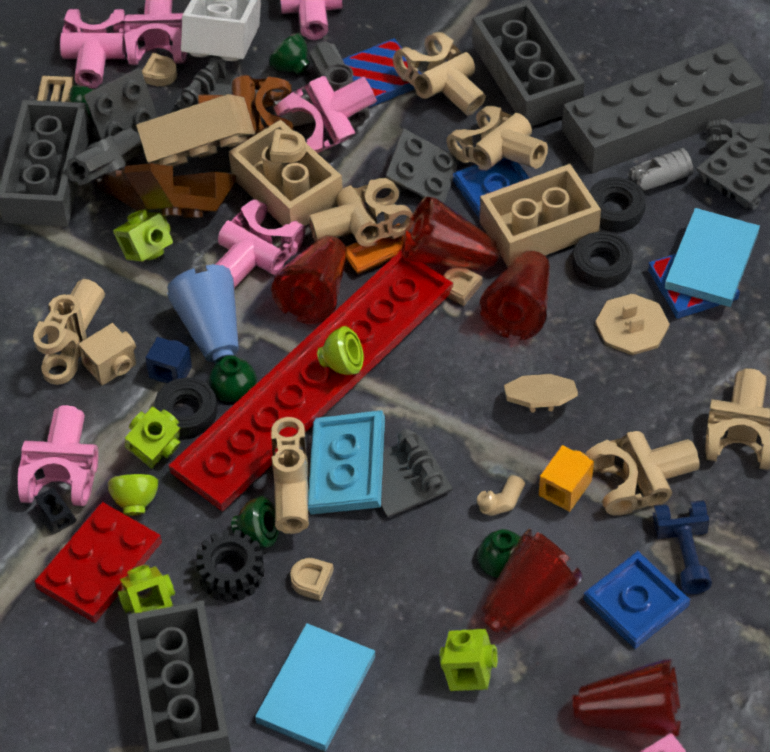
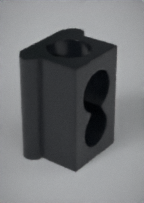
M54 487L35 497L37 505L34 506V509L51 534H56L77 521ZM51 506H56L58 515L52 514ZM65 518V521L62 524H58L60 520Z

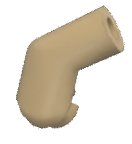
M512 475L508 477L501 493L494 494L492 491L481 492L476 500L480 511L485 515L494 516L514 509L525 486L524 480Z

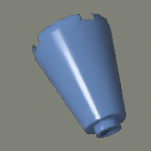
M212 264L205 265L207 269L205 272L196 274L193 268L176 276L167 286L169 292L167 295L170 303L205 359L217 364L226 356H234L238 352L239 346L234 278L229 268L223 265Z

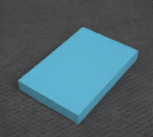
M695 208L667 276L665 289L731 307L757 239L760 226Z
M382 410L315 418L313 422L308 490V510L311 515L381 507L385 416Z
M306 623L255 716L256 723L326 752L375 659V650Z

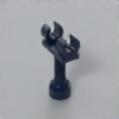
M690 501L689 517L671 519L668 504L654 505L653 521L657 530V538L678 537L685 565V569L679 575L682 590L687 594H700L707 591L712 586L708 568L699 564L692 536L708 533L710 520L707 515L705 501Z

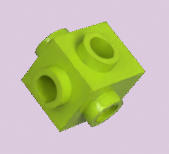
M144 209L130 214L127 217L128 222L113 230L126 260L142 262L155 259L164 253L165 247L174 243L169 233L170 226L167 220L160 213L146 212Z
M153 406L146 414L143 411L139 412L128 427L131 431L125 437V448L153 469L163 456L167 459L170 458L180 446L181 442L178 440L180 437V427L177 426L179 424L178 420L168 411L163 409L160 412Z
M149 565L138 566L128 571L127 577L120 579L124 590L118 592V596L125 613L131 612L135 614L173 606L170 597L175 595V591L168 574L162 575L156 566L152 568ZM150 588L149 592L146 595L141 596L137 593L139 591Z
M486 629L449 631L446 646L440 649V665L442 670H444L450 691L488 689L491 670L497 667L498 654L496 645L490 644Z

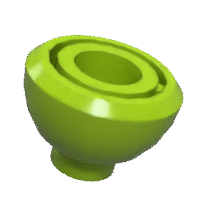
M347 326L333 331L326 339L324 346L320 347L317 352L318 360L322 367H330L340 374H357L363 365V349L356 333Z
M145 474L116 476L107 482L112 499L123 508V514L127 516L145 514V507L154 499L158 489V479L152 475Z

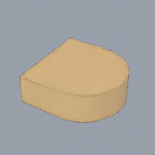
M152 53L142 70L145 82L154 86H167L173 83L177 78V68L174 60Z
M275 129L270 150V161L293 163L302 159L306 152L304 137L296 131Z
M452 268L443 275L453 282V288L448 298L462 306L469 301L482 285V276L466 268Z
M305 558L298 561L292 567L290 574L293 589L302 596L321 601L333 573V564L314 558Z

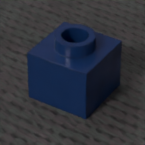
M157 337L145 357L149 378L166 384L175 379L186 378L192 369L189 347L176 340L169 341Z

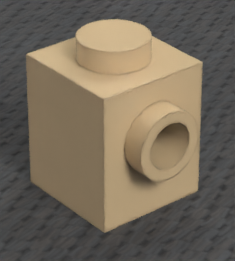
M113 323L78 344L83 365L102 386L117 376L126 374L136 365L134 355L136 344L128 332L122 333Z

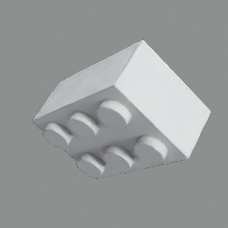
M191 0L182 15L181 51L190 52L195 57L214 55L221 56L222 59L227 61L244 59L259 27L261 0Z

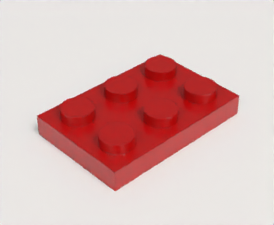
M102 502L34 581L36 589L96 623L118 597V592L123 590L120 579L127 577V572L146 563L162 543L161 535Z

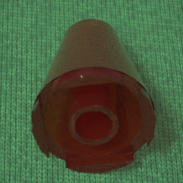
M429 196L424 197L416 207L410 218L411 221L415 222L412 233L405 231L403 238L402 255L414 262L486 271L489 267H493L496 264L500 253L496 240L439 199Z
M329 235L320 237L275 275L271 286V293L274 302L283 313L287 314L289 311L298 316L296 321L301 323L318 324L324 322L335 311L347 258V249L341 240Z
M525 251L484 290L479 302L481 306L480 316L490 330L504 338H509V335L520 336L519 340H527L536 336L541 331L547 318L550 263L548 259L540 252Z
M528 528L522 534L483 603L481 609L485 615L482 617V620L497 634L501 630L510 633L577 587L583 580V575L578 567L573 572L566 565L570 560L569 556L554 542L539 532L532 536V529Z
M672 658L662 659L580 686L579 694L573 695L575 718H582L584 726L666 737L672 733L675 738H680L681 720L676 721L675 714H678V709H680V698L675 667H672Z

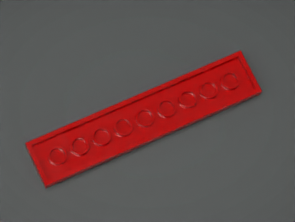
M401 249L169 464L170 473L223 512L272 465L271 430L273 424L281 418L294 417L303 423L306 433L313 426L315 418H320L328 412L450 295L453 282ZM343 326L349 327L356 333L363 349V365L357 374H340L330 367H322L318 360V349L324 346L326 339L333 331ZM286 427L280 430L279 435L292 437L298 431L293 427Z

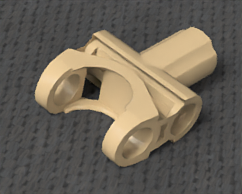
M435 32L425 39L424 45L428 56L408 47L399 49L394 53L393 65L396 72L403 81H408L415 87L416 94L421 98L426 99L442 91L467 116L475 113L484 103L486 95L468 79L474 74L475 70L472 57L467 52L461 53L452 44L453 40L442 32ZM434 40L440 44L441 52L435 48ZM402 56L407 60L408 68L404 65ZM420 61L429 62L424 74L418 73Z
M487 106L476 115L477 124L480 129L455 130L447 137L448 149L456 159L464 163L473 162L481 170L490 169L503 158L537 169L543 165L548 153L546 142L530 137L532 128L529 121L523 115L515 113L512 116L502 112L501 108ZM486 115L491 118L490 122L487 121ZM481 134L482 140L473 148L472 135ZM456 140L460 143L462 149L458 146Z
M387 178L370 180L368 185L359 188H353L351 185L343 188L336 197L338 207L308 216V222L316 244L353 233L360 245L373 246L378 239L386 237L395 239L408 233L414 224L415 218L407 206L394 204L399 197V191L395 183ZM381 189H391V193L387 197L376 198L377 193ZM364 202H367V203H368V205H369V211H368L367 207L365 206ZM384 212L385 221L377 224V215ZM407 215L404 223L398 226L392 225L396 217Z
M82 279L77 282L70 295L64 294L53 298L48 305L49 315L44 322L39 321L34 331L35 347L38 351L45 354L41 366L43 378L51 384L59 385L70 381L78 370V360L81 357L78 344L87 339L86 329L105 297L104 290L91 280ZM46 334L48 335V344L41 342V338ZM55 366L67 368L59 375L49 373V370Z
M746 368L736 373L731 402L711 400L706 430V460L716 462L717 455H720L724 447L732 443H742L755 451L758 462H760L759 469L770 471V409L763 408L767 379L759 370ZM729 430L727 438L720 439L723 438L725 431ZM757 435H760L763 447L756 443Z
M285 417L277 420L271 430L275 527L284 533L295 534L308 528V461L303 423L294 417ZM286 427H293L298 431L292 437L279 435L280 430Z
M639 431L629 432L620 439L605 440L591 447L585 453L589 459L594 461L593 472L614 473L625 481L618 485L617 489L609 492L602 500L606 512L614 516L631 514L633 510L647 506L654 508V505H662L672 495L666 479L699 469L700 464L697 450L691 440L687 439L651 450L644 434ZM615 455L624 459L623 469L614 464ZM636 482L644 497H642L641 493L635 495Z

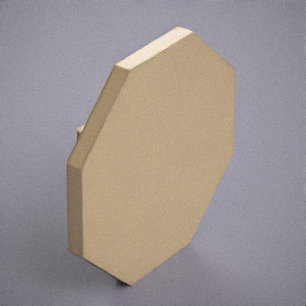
M635 294L607 300L595 321V325L605 345L630 355L658 348L670 325L659 303Z
M552 374L521 376L504 385L507 401L529 407L532 413L538 407H548L549 411H553L554 406H560L578 396L574 380Z

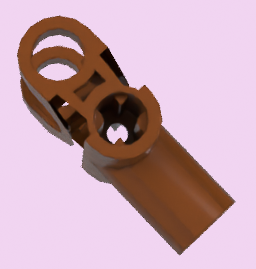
M250 75L239 76L232 81V95L244 97L255 135L279 120H282L293 131V124L290 120L272 115L265 110L273 106L274 101L283 100L292 93V87L288 81L275 77L253 79ZM280 89L284 92H274L272 90ZM198 95V104L224 95ZM261 116L266 122V128L262 125Z

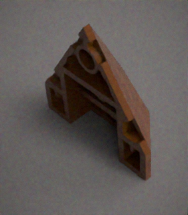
M149 163L124 166L121 170H115L102 176V179H95L94 187L138 211L144 209L146 212L160 213L163 217H178L183 214L184 219L203 218V212L217 211L234 185L236 174L208 172L173 176V166Z

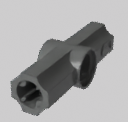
M324 41L317 43L309 51V58L318 76H326L334 92L354 82L353 71L344 63L335 44ZM367 107L349 116L348 120L352 127L355 128L363 125L364 121L370 118V110Z
M129 128L115 134L113 137L111 135L86 147V151L67 160L68 166L65 171L70 181H74L81 186L126 165V161L143 153L139 132Z

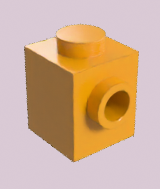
M562 445L540 475L539 496L570 512L592 482L594 461L589 459L584 453L577 450L573 451Z

